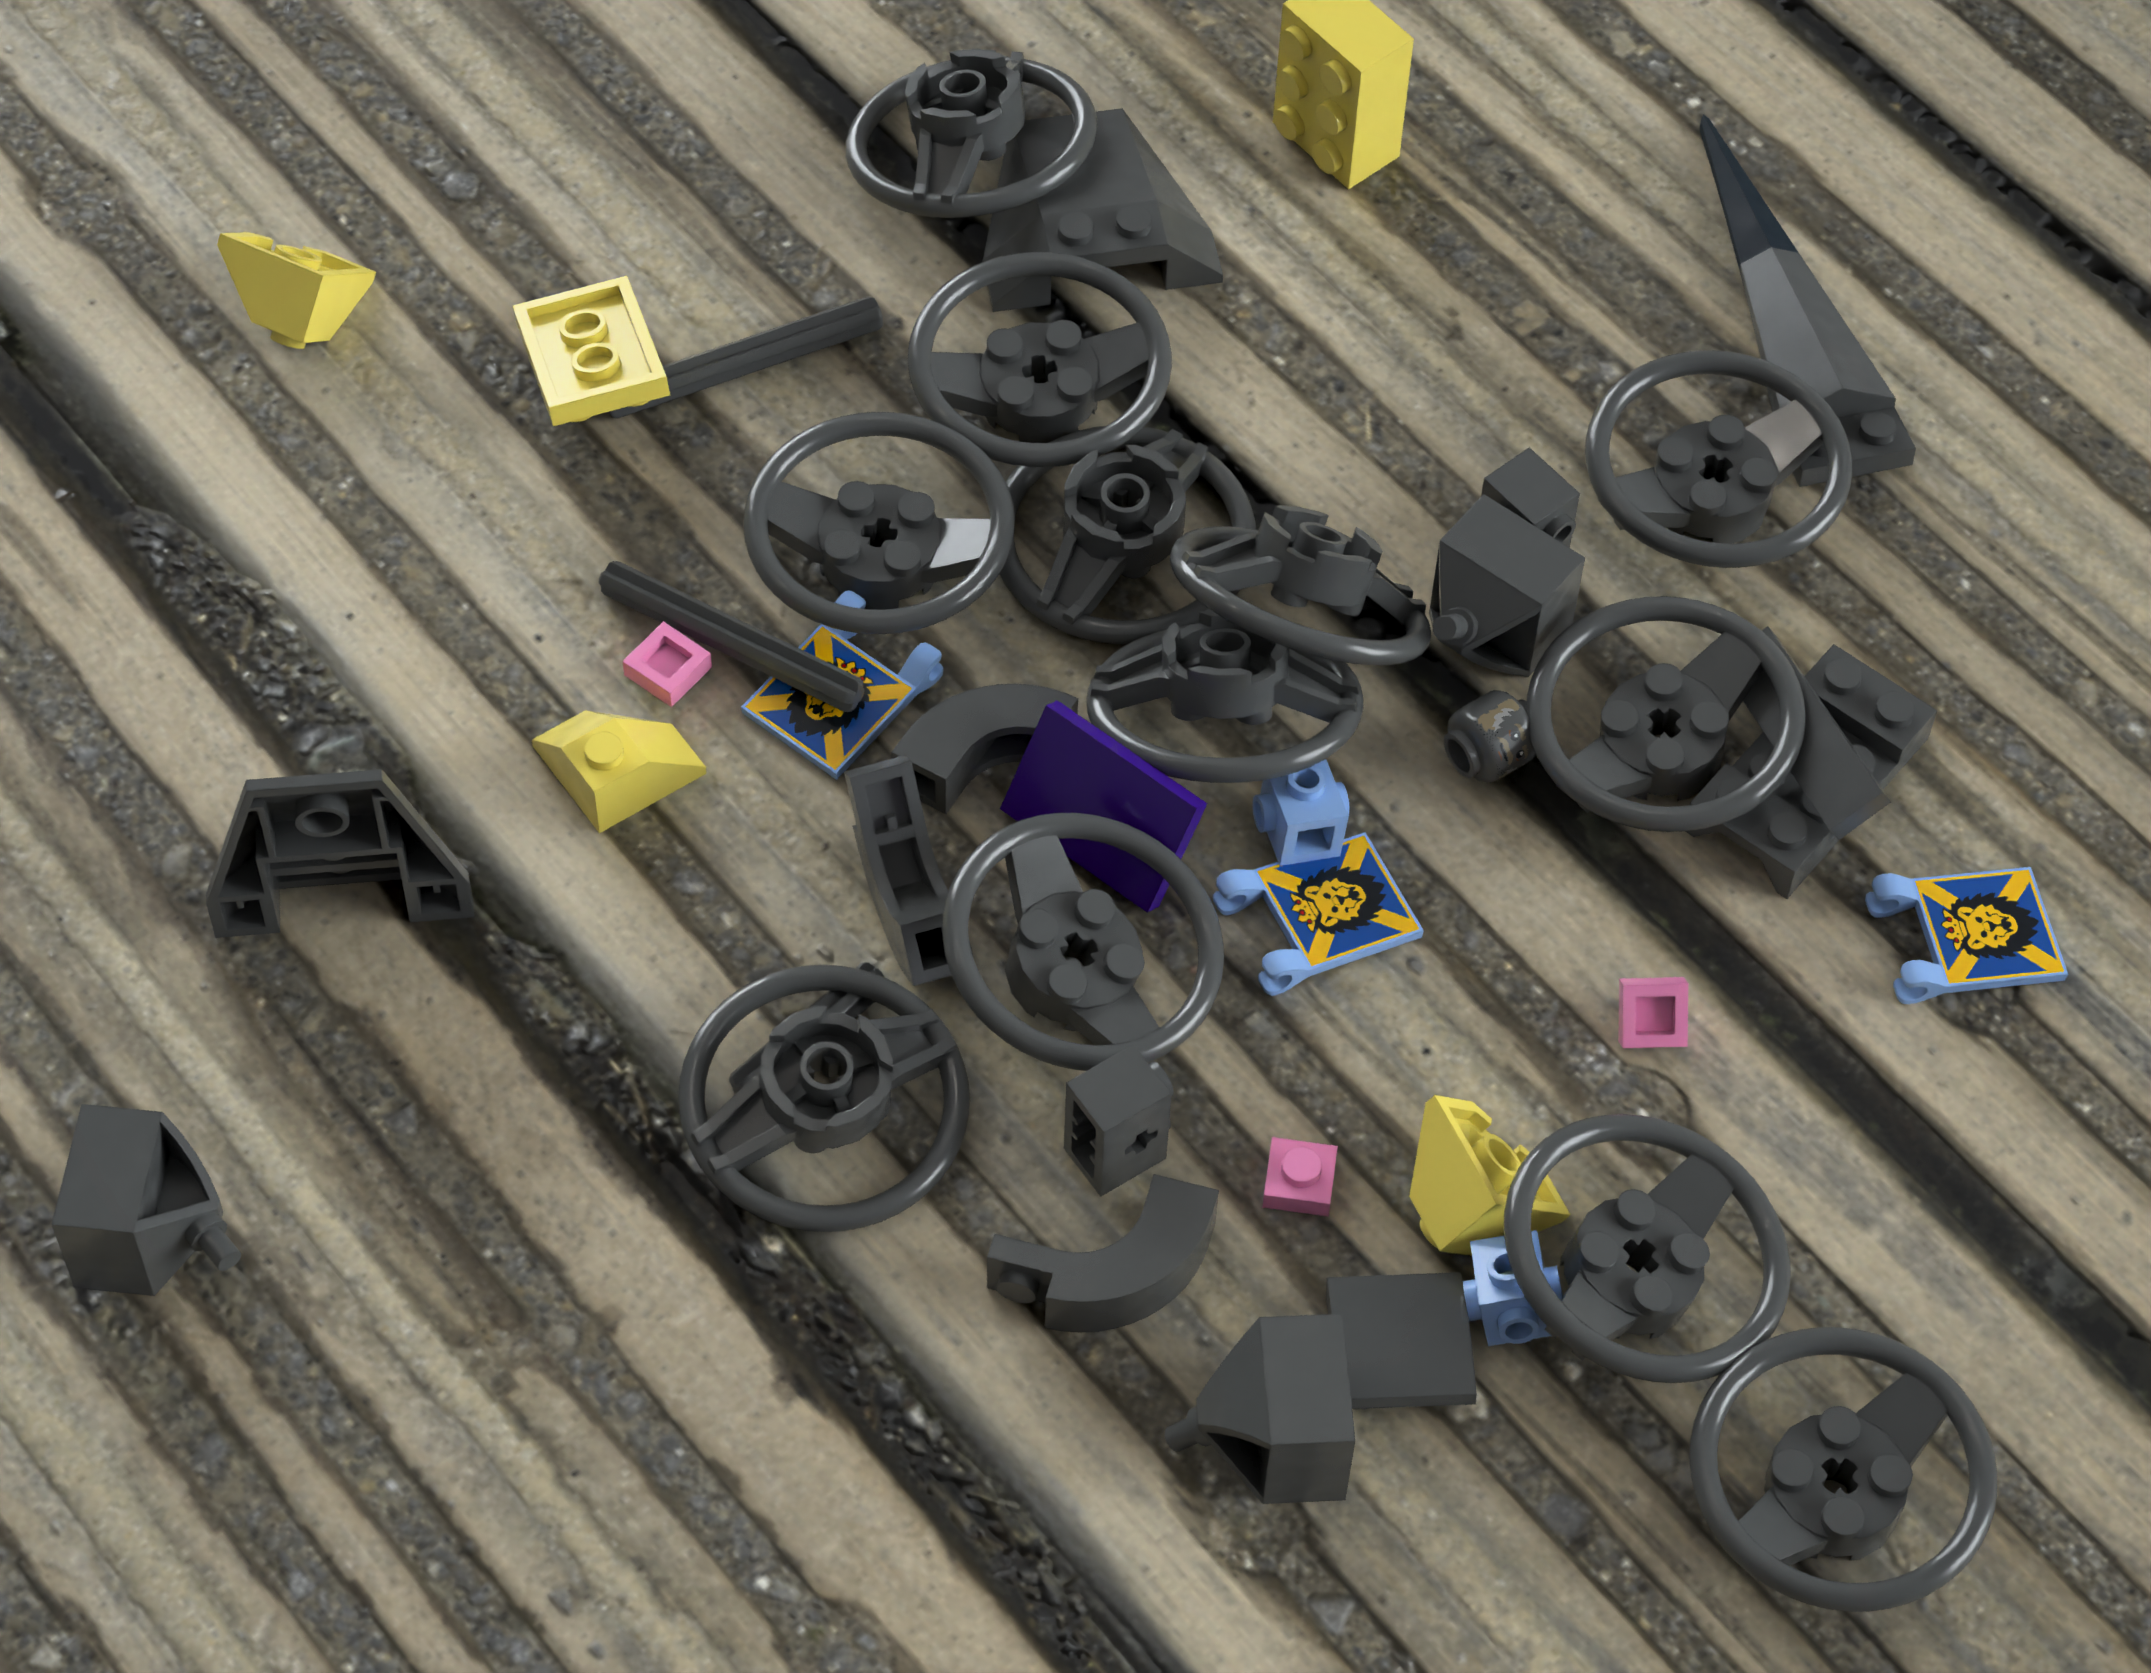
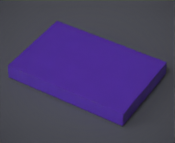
M1057 700L1045 706L1000 810L1016 821L1052 813H1083L1110 818L1145 832L1182 859L1208 803ZM1075 838L1059 839L1067 857L1147 913L1160 906L1170 884L1142 860L1105 843Z

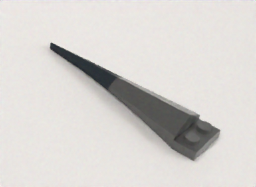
M1703 114L1699 131L1729 229L1760 358L1793 373L1811 386L1829 404L1839 418L1850 444L1852 477L1913 465L1916 447L1895 409V396L1711 120ZM1767 388L1772 412L1791 402L1781 394ZM1824 444L1793 471L1799 487L1827 481L1828 460Z

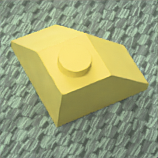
M250 232L220 233L217 246L251 322L272 330L270 338L288 347L304 349L306 343L330 341L372 285L375 278V271L323 250L303 246V249L288 245H276L275 250H271L274 240L270 237Z
M585 710L532 739L533 748L599 834L706 774V766L671 723Z
M1434 1095L1425 1103L1409 1197L1421 1217V1231L1434 1247L1440 1252L1472 1256L1470 1241L1504 1236V1210L1507 1194L1519 1166L1530 1152L1521 1144L1512 1150L1504 1140L1489 1133L1486 1129L1491 1125L1492 1118L1474 1102ZM1548 1174L1543 1179L1533 1202L1531 1231L1537 1230V1232L1562 1223L1571 1215Z

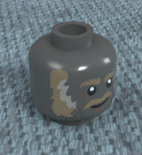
M1493 690L1458 709L1450 716L1447 727L1448 734L1444 736L1443 741L1444 748L1450 762L1462 776L1466 778L1474 777L1481 782L1493 783L1524 766L1536 756L1530 740V719L1526 711V701L1523 699L1517 700L1507 692Z

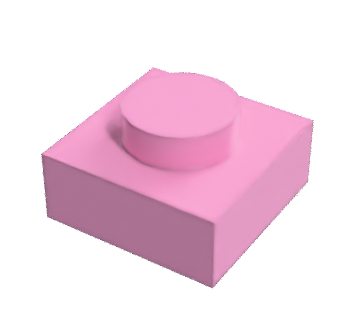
M664 621L623 660L624 676L670 707L677 703L712 668L711 653Z
M1684 977L1619 979L1618 1042L1622 1048L1688 1047L1689 983Z
M1272 1137L1262 1208L1329 1217L1338 1146Z

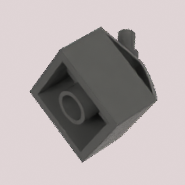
M1483 494L1439 542L1429 609L1434 635L1441 643L1473 663L1495 671L1529 677L1535 671L1539 660L1554 639L1573 624L1585 557Z
M81 1104L51 1224L74 1288L155 1296L194 1251L203 1250L220 1271L233 1267L240 1260L241 1252L225 1234L227 1224L222 1219L223 1209L212 1180L196 1152L169 1118L159 1111Z
M1343 1314L1259 1317L1209 1379L1196 1399V1406L1188 1411L1187 1418L1165 1429V1439L1169 1447L1173 1451L1180 1452L1197 1443L1202 1446L1212 1445L1262 1504L1346 1500L1355 1447V1431Z

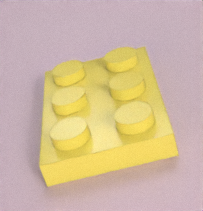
M627 276L513 305L516 323L553 426L568 422L585 421L598 414L629 406H641L651 400L670 396L667 376Z

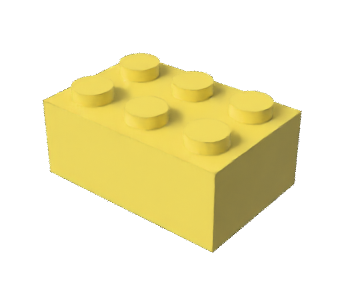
M1288 0L1283 3L1273 123L1283 137L1296 142L1314 159L1317 166L1324 173L1332 174L1348 190L1400 157L1414 38L1370 0Z

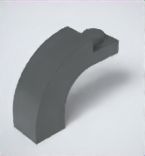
M996 684L967 690L938 703L915 721L892 750L891 759L906 755L912 761L920 801L947 814L969 782L981 772L996 765L1021 762L1047 704L1058 700L1078 714V698L1062 691L1031 684Z
M906 755L844 771L856 825H853L861 862L874 905L900 968L913 986L952 976L943 944V912L948 889L941 876L931 847L912 761Z
M1153 1174L1143 1211L1135 1226L1116 1243L1096 1251L1067 1252L994 1234L987 1256V1288L998 1291L1000 1295L1014 1302L1031 1303L1035 1300L1046 1303L1045 1328L1078 1333L1099 1332L1135 1323L1152 1315L1175 1299L1197 1273L1206 1255L1216 1223L1219 1190Z

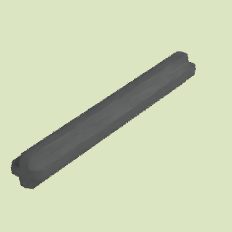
M867 296L663 365L670 396L651 400L641 406H629L613 410L609 414L612 418L618 419L877 331L883 326L881 309L874 297Z
M610 562L605 571L600 574L598 583L601 585V592L604 595L661 623L664 621L674 629L843 712L854 711L858 703L863 699L865 689L863 688L861 678L622 562Z

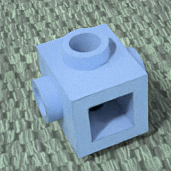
M1326 759L1299 772L1263 780L1260 794L1253 797V816L1258 831L1260 833L1267 832L1280 866L1341 855L1349 818V799L1344 784L1342 782H1335Z
M1537 1230L1531 1231L1533 1246L1540 1268L1550 1287L1561 1300L1563 1294L1557 1265L1544 1266ZM1504 1236L1470 1241L1475 1279L1463 1281L1465 1302L1469 1321H1483L1488 1346L1506 1343L1521 1344L1532 1339L1551 1336L1545 1331L1546 1324L1535 1313L1516 1282L1509 1263Z

